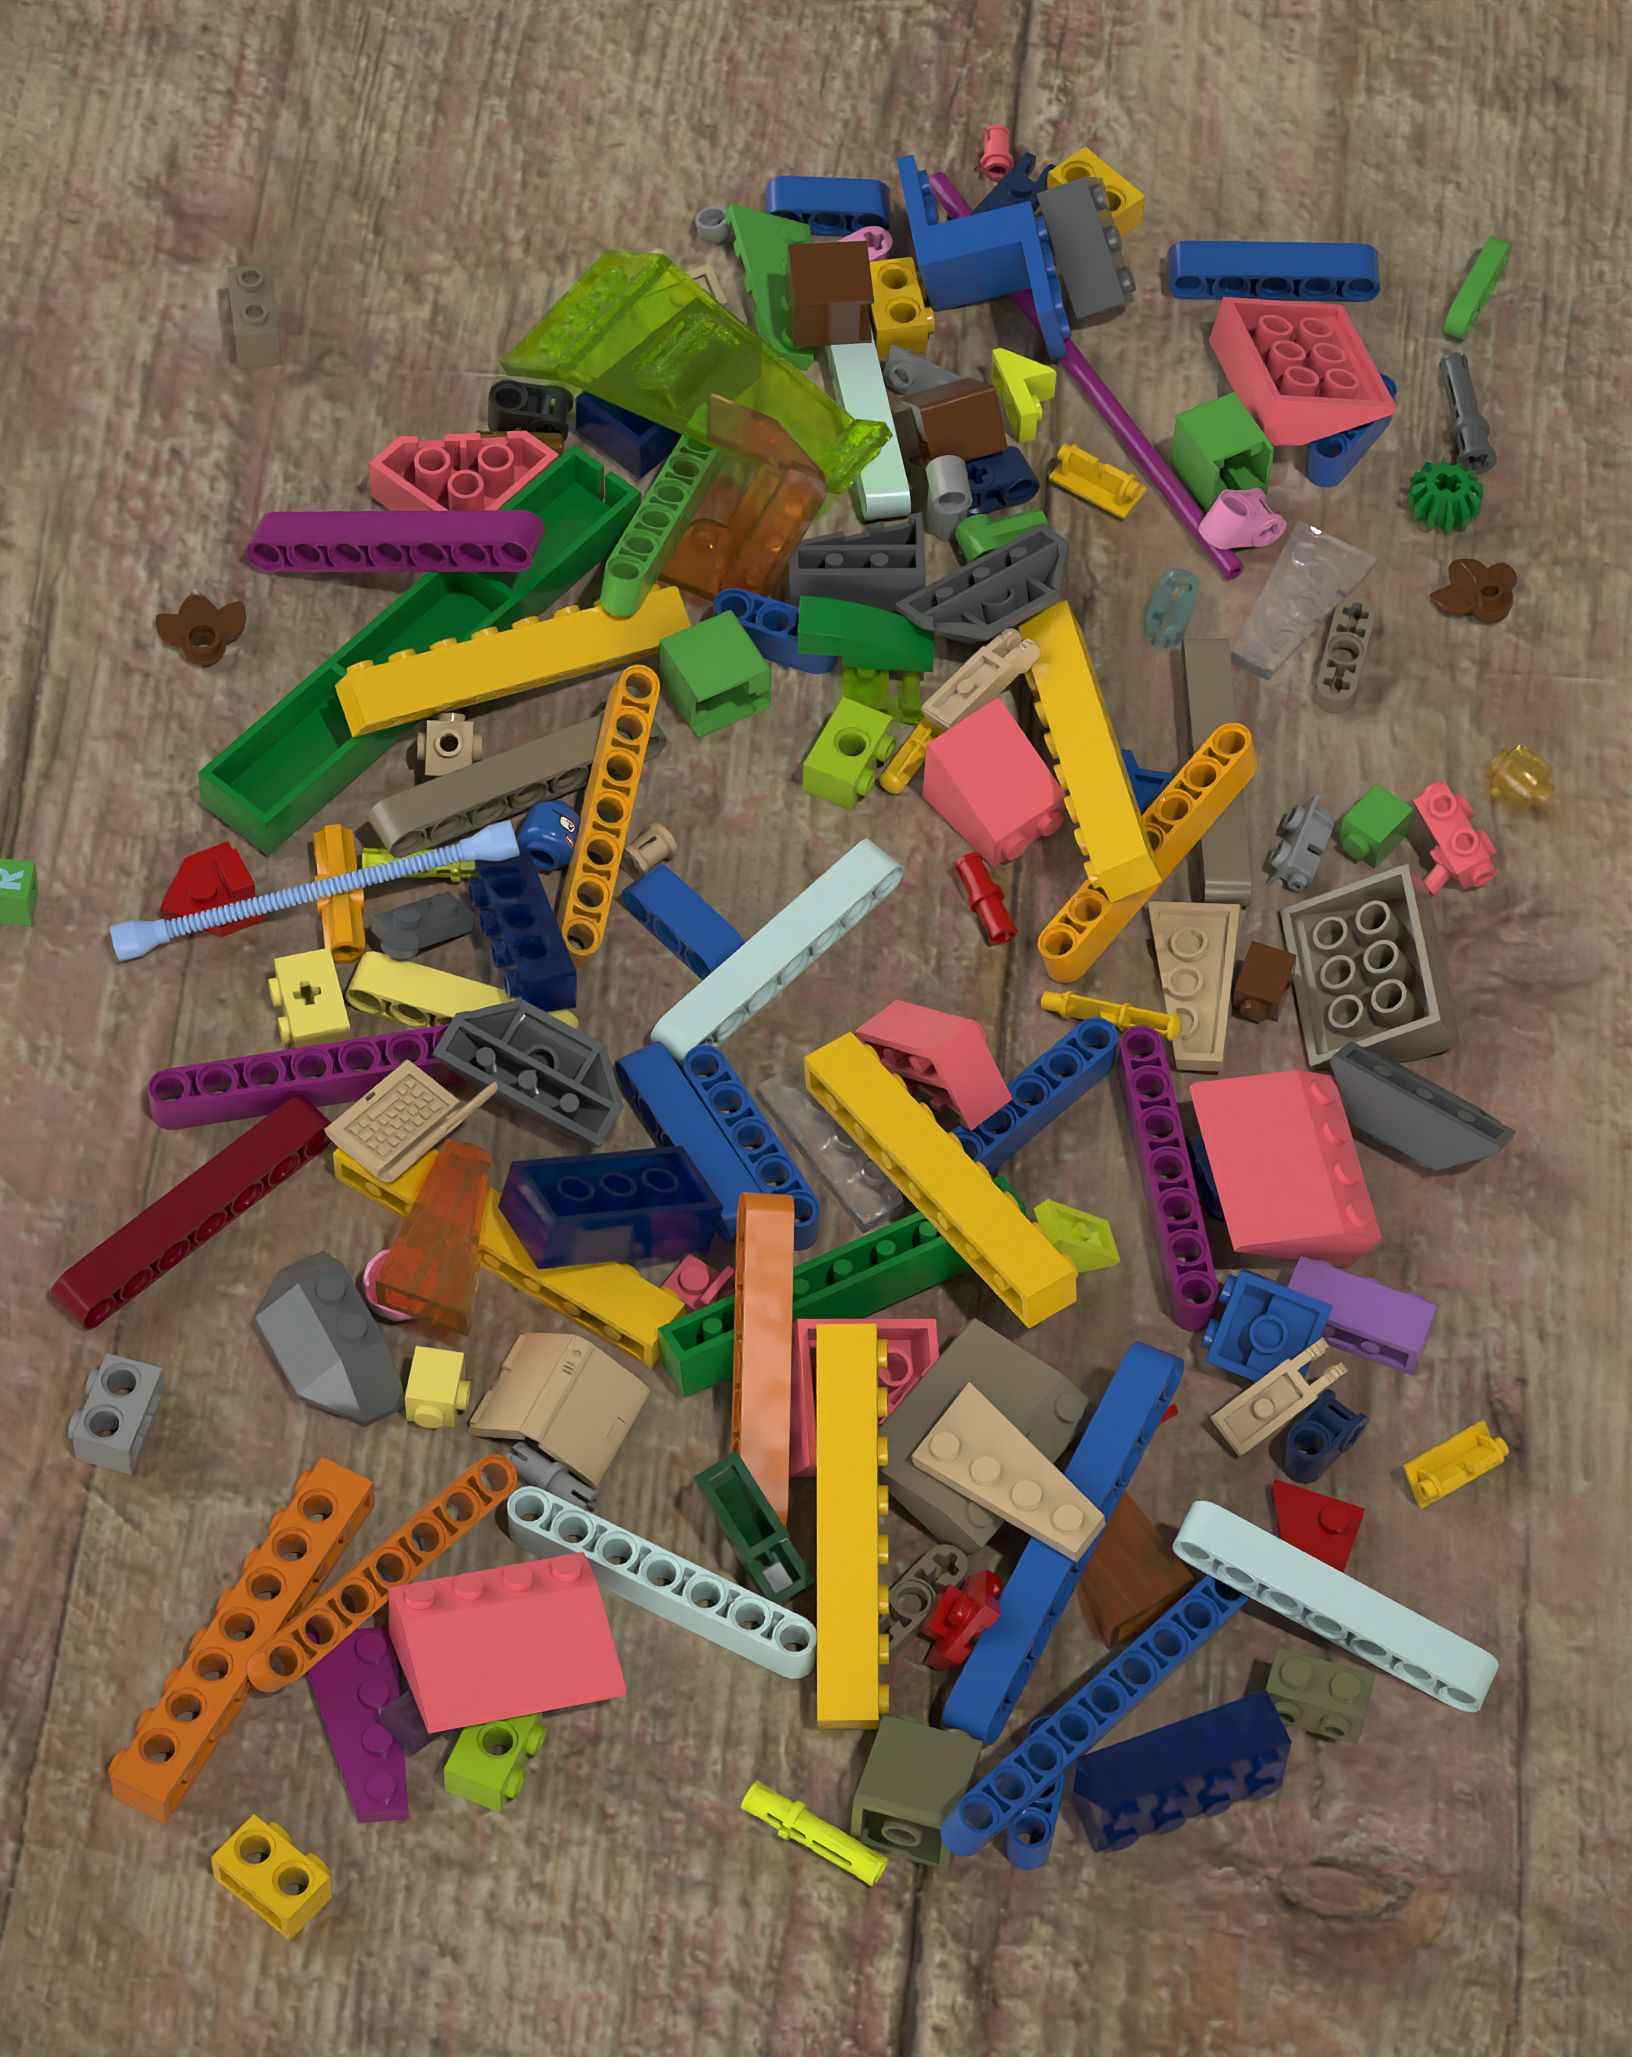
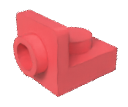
M689 1253L662 1286L675 1292L681 1301L685 1303V1313L691 1314L735 1294V1269L727 1266L722 1273H719Z

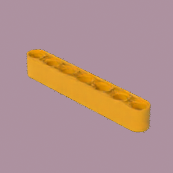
M636 664L624 670L608 695L580 815L581 819L570 858L550 943V953L553 960L564 969L576 970L582 968L599 949L603 939L660 692V681L657 674L645 665ZM626 686H633L638 689L643 698L632 696L627 691ZM616 727L627 729L631 733L633 740L623 738L618 733ZM607 768L617 770L622 775L624 781H616L611 778ZM597 810L608 812L612 816L614 823L603 821L599 817ZM587 851L599 854L604 861V865L593 863L589 859ZM577 894L588 895L593 900L595 907L583 905L579 901ZM567 936L579 938L583 942L585 950H578L572 947Z
M1227 723L1216 729L1142 815L1163 881L1258 770L1259 760L1249 729L1244 725ZM1088 878L1046 926L1038 938V948L1048 975L1059 983H1071L1082 977L1162 882L1110 903L1102 886L1094 889ZM1068 951L1066 954L1058 955L1062 952Z

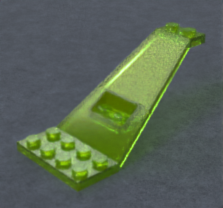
M606 250L499 362L507 376L564 381L809 491L841 494L851 487L854 478L862 469L879 456L882 447L893 436L886 422L855 419L669 258L659 253Z

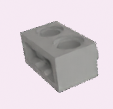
M106 1353L100 1369L94 1368L89 1375L85 1389V1396L88 1398L83 1410H76L70 1421L68 1438L73 1440L76 1460L132 1475L166 1392L162 1368ZM121 1388H129L133 1390L132 1392L126 1395L113 1394L116 1390ZM103 1430L116 1431L109 1437L96 1436L97 1433Z

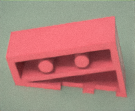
M895 1000L855 1030L858 1039L863 1045L869 1044L873 1047L880 1058L881 1064L891 1074L896 1073L902 1078L909 1093L913 1094L920 1089L933 1097L930 1101L931 1107L939 1112H943L947 1108L952 1109L959 1114L961 1126L969 1131L975 1129L1013 1099L986 1045L988 1042L987 1034L975 1020Z

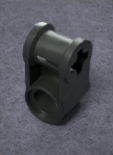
M515 380L498 381L491 386L489 391L488 427L491 431L500 432L515 431L516 427H519L521 431L560 433L565 441L569 434V427L566 423L567 414L574 406V397L570 391L556 385L543 386ZM553 398L555 399V406L550 405ZM549 424L553 425L551 432L548 431Z

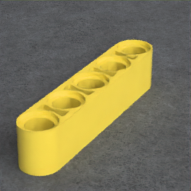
M374 951L363 954L345 994L346 1000L357 1010L417 1029L450 1024L455 1014L459 1012L473 1011L521 999L575 1029L579 1026L578 1019L574 1014L559 1006L407 960L395 961L387 954Z

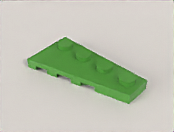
M731 203L724 214L727 225L733 227L736 235L733 246L737 259H742L747 274L744 278V284L747 294L752 295L757 309L753 315L766 360L807 371L814 361L813 346L793 347L786 289L787 246L791 244H810V225Z

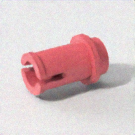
M991 125L989 130L985 129L983 131L984 156L981 158L980 167L986 177L994 181H1000L1014 168V159L1010 155L1009 147L1010 131L1003 125Z

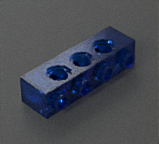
M520 852V856L498 862L475 860V879L468 880L469 898L473 908H480L479 919L484 938L491 937L492 939L491 953L495 968H503V986L507 999L514 998L515 1001L522 999L546 1013L576 1008L577 971L530 852Z

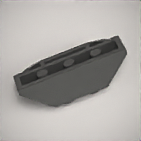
M1041 524L895 603L896 610L920 628L966 645L989 640L1000 634L1001 631L1003 632L1005 628L1009 629V627L1011 628L1061 600L1069 552L1068 541Z
M522 999L473 1011L456 1013L432 1054L434 1058L479 1091H483L492 1082H496L498 1090L491 1096L492 1098L559 1135L598 1148L602 1146L624 1107L606 1045Z
M1352 1041L1336 1052L1331 1059V1067L1353 1124L1364 1130L1371 1140L1382 1145H1391L1407 1154L1409 1160L1418 1166L1438 1171L1496 1155L1513 1139L1516 1131L1502 1125L1498 1119L1479 1107L1388 1058L1364 1050L1365 1048Z
M323 1250L280 1269L255 1319L297 1398L330 1413L351 1418L352 1422L364 1427L406 1409L405 1391L386 1340L344 1265Z

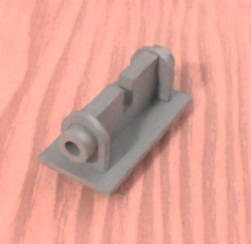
M894 344L891 345L883 373L884 384L905 395L968 378L967 376L960 377L915 355L914 351L910 348L904 350Z
M1315 794L1302 806L1294 805L1283 822V828L1287 831L1284 839L1276 845L1269 857L1268 863L1273 867L1266 884L1271 885L1281 877L1288 881L1287 885L1293 891L1302 892L1305 890V887L1311 886L1321 858L1307 850V848L1318 854L1323 853L1334 828L1332 813L1325 809H1315L1320 797L1319 795Z

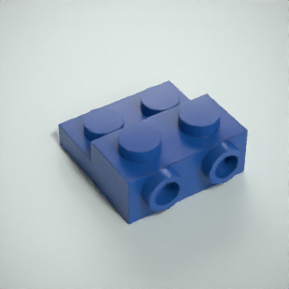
M1241 1268L1238 1277L1231 1274L1228 1275L1218 1300L1227 1304L1220 1322L1210 1320L1202 1340L1201 1347L1209 1350L1205 1361L1258 1382L1288 1358L1293 1360L1320 1340L1333 1305L1291 1289L1283 1283ZM1311 1361L1299 1369L1304 1378Z

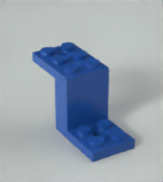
M914 155L897 158L918 266L933 312L1032 289L1037 316L1050 360L1067 356L1064 339L1072 337L1067 314L1064 310V298L1059 277L1056 273L1055 257L1044 216L1035 217L1031 201L938 223V218H940L935 195L932 193L927 170L918 171Z

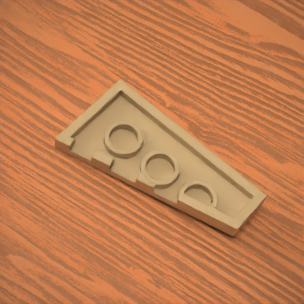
M1148 901L1167 1014L1178 1013L1182 1018L1181 1033L1176 1040L1172 1041L1177 1070L1224 1072L1242 916L1240 904Z
M970 1382L911 1456L915 1467L1075 1562L1079 1561L1106 1525L1104 1514Z

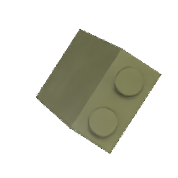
M884 1715L854 1797L850 1836L877 1852L949 1871L953 1852L947 1849L942 1842L940 1834L941 1825L962 1797L973 1788L980 1764L983 1741L971 1738L968 1733L962 1730L948 1729L943 1731L925 1726L920 1720L910 1716L894 1718Z

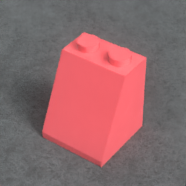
M998 697L926 745L922 797L981 854L993 869L1007 859L1014 860L1027 849L1029 844L1042 835L1045 837L1052 835L1062 825L1065 813L1064 798L1067 795Z

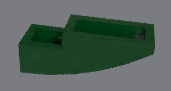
M737 1451L694 1476V1480L717 1523L761 1597L783 1607L814 1588L816 1581L789 1540V1533Z

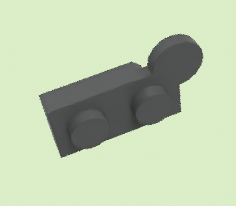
M447 891L373 915L371 931L382 940L381 949L385 954L395 961H405L415 956L419 948L474 931L476 915Z

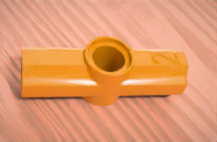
M341 824L325 825L322 830L313 833L315 865H317V875L314 876L316 883L317 880L323 882L324 878L329 880V877H333L335 879L336 875L340 877L341 874L346 875L347 872L351 874L352 871L357 872L353 829H347ZM360 886V889L355 887L352 891L349 889L348 892L343 890L341 894L337 892V895L331 894L330 897L325 895V898H321L320 896V899L316 900L318 917L322 916L325 948H330L333 961H336L338 964L355 963L358 958L366 953V938L362 920V913L365 912L362 886Z

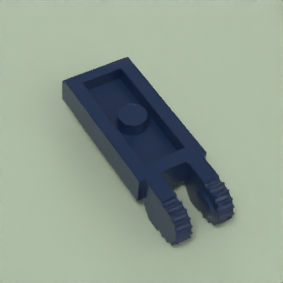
M1026 152L1019 159L1014 170H1010L972 211L970 216L1031 201L1033 211L1035 212L1040 207L1037 193L1048 189V172L1056 166L1049 164L1042 171L1036 183L1029 179L1028 176L1034 170L1037 158L1035 155Z

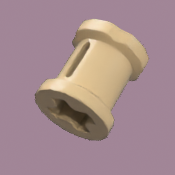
M656 821L648 823L644 828L645 832L629 845L624 844L620 864L627 874L635 880L662 859H671L678 852L677 844L671 833Z

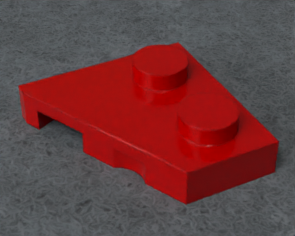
M1274 1479L1270 1495L1276 1510L1278 1538L1344 1573L1364 1517L1365 1508Z

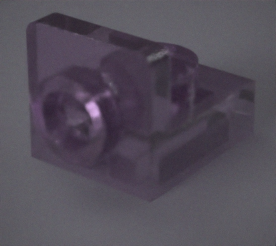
M411 1689L381 1710L380 1722L412 1755H415L441 1735L447 1741H450L458 1733V1728L428 1733Z

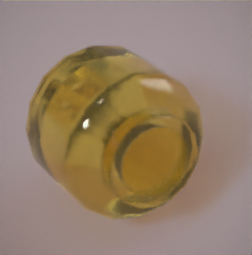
M1516 745L1511 750L1504 746L1484 774L1489 779L1487 783L1488 792L1518 813L1526 811L1532 804L1540 809L1555 788L1554 785L1548 782L1553 772L1550 763L1523 745Z

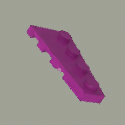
M388 1626L355 1629L307 1671L308 1681L321 1712L328 1739L331 1741L337 1758L338 1767L357 1822L368 1823L409 1819L398 1656L389 1636ZM319 1632L306 1633L309 1640L319 1644Z

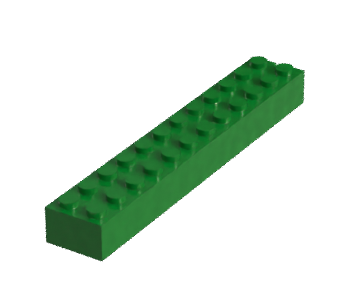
M574 444L499 509L531 512L538 516L545 525L546 532L528 569L519 572H427L198 772L201 804L265 854L269 855L421 720L352 737L335 685L347 674L346 669L349 666L366 660H373L374 666L389 662L388 657L403 650L414 649L417 655L431 651V645L445 639L456 638L457 643L472 640L471 635L480 630L497 627L498 632L513 629L512 624L531 616H539L616 547L641 505V492L610 471L605 475L604 503L602 501L604 499V465Z

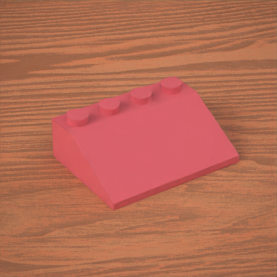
M1223 297L1209 342L1233 391L1237 394L1272 446H1300L1395 413L1397 406L1343 305Z
M1292 1070L1194 1082L1189 1087L1235 1252L1296 1261L1299 1260L1300 1256L1311 1260H1324L1336 1267L1349 1268L1382 1239L1335 1076Z
M584 1552L389 1588L388 1633L428 1733L626 1696V1685L600 1589Z

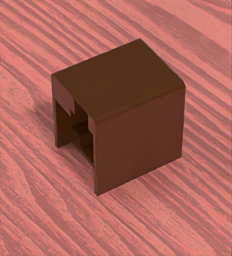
M867 241L788 245L786 289L793 347L872 343L868 304H874V294Z
M968 377L895 398L896 403L911 408L921 455L909 458L910 463L926 469L932 460L940 456L955 455L961 457L966 462L1008 449L996 392L991 384Z

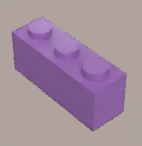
M1300 1256L1288 1287L1333 1305L1321 1338L1323 1337L1329 1346L1414 1376L1431 1334L1438 1305L1428 1302L1418 1294L1402 1293L1383 1286L1374 1278L1368 1276L1358 1277L1336 1269L1334 1265L1320 1259L1311 1260Z

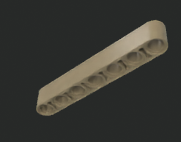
M1182 639L1181 674L1189 760L1216 729L1227 723H1237L1229 639ZM1242 789L1196 843L1202 903L1240 904V906H1250L1251 869L1244 793Z
M604 713L389 796L378 802L370 810L368 821L389 853L394 858H402L528 809L536 803L548 801L588 785ZM654 718L643 763L659 755L668 742L667 736ZM616 727L618 733L623 738L633 740L631 733L627 729ZM607 768L610 776L619 773L613 768Z

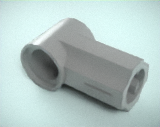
M945 455L932 460L926 468L929 484L926 527L928 534L938 537L941 542L957 540L955 529L961 521L967 518V509L972 504L965 461L955 455Z

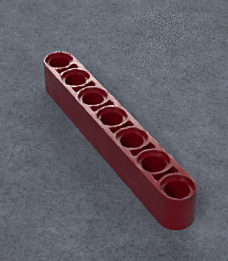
M303 1095L293 1096L66 1270L54 1283L51 1289L52 1298L83 1329L90 1330L97 1327L326 1149L332 1140L327 1136L325 1128L332 1122Z

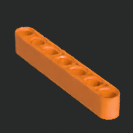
M742 1192L738 1200L736 1226L731 1454L735 1451L738 1452L786 1529L789 1492L794 1200L792 1195Z
M498 1454L488 1455L456 1476L251 1655L247 1664V1674L252 1685L258 1690L267 1693L276 1692L303 1676L389 1600L390 1587L408 1584L516 1487L517 1473L512 1462ZM481 1472L486 1473L492 1479L493 1491L488 1490L483 1485ZM447 1502L452 1503L458 1509L459 1521L454 1520L448 1514ZM412 1532L418 1533L425 1542L424 1552L420 1551L413 1544ZM377 1562L383 1563L388 1568L390 1582L384 1581L379 1576L376 1567ZM342 1592L352 1597L355 1603V1613L349 1612L344 1608L341 1601ZM306 1623L313 1625L318 1630L320 1635L319 1644L309 1640L305 1630ZM270 1654L281 1659L284 1665L283 1676L278 1675L272 1670L269 1662Z

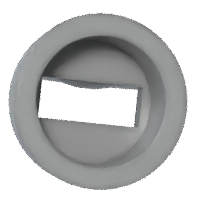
M706 207L700 210L695 217L698 234L703 240L709 241L711 244H719L725 241L731 233V226L727 225L724 213L726 209L724 207Z

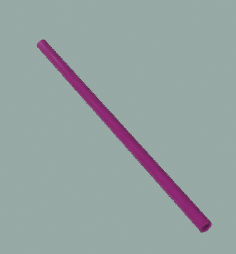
M943 172L932 175L929 178L932 193H934L936 199L952 220L970 216L973 210ZM1032 289L1010 293L1009 295L1044 339ZM1070 337L1065 338L1064 343L1067 356L1058 358L1225 579L1230 581L1240 576L1244 571V565L1231 548L1227 550L1219 549L1208 543L1201 536L1199 525L1206 515Z

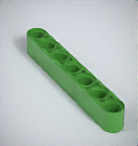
M706 404L696 411L606 562L600 603L607 612L618 616H630L641 608L729 457L736 419L734 412L730 408L720 404Z

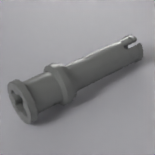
M1459 352L1450 353L1442 357L1439 362L1453 416L1450 436L1452 441L1458 446L1459 455L1457 456V463L1462 460L1463 471L1476 470V474H1481L1493 468L1497 460L1494 448L1489 446L1487 438L1490 427L1487 420L1479 413L1466 355L1463 354L1461 356Z

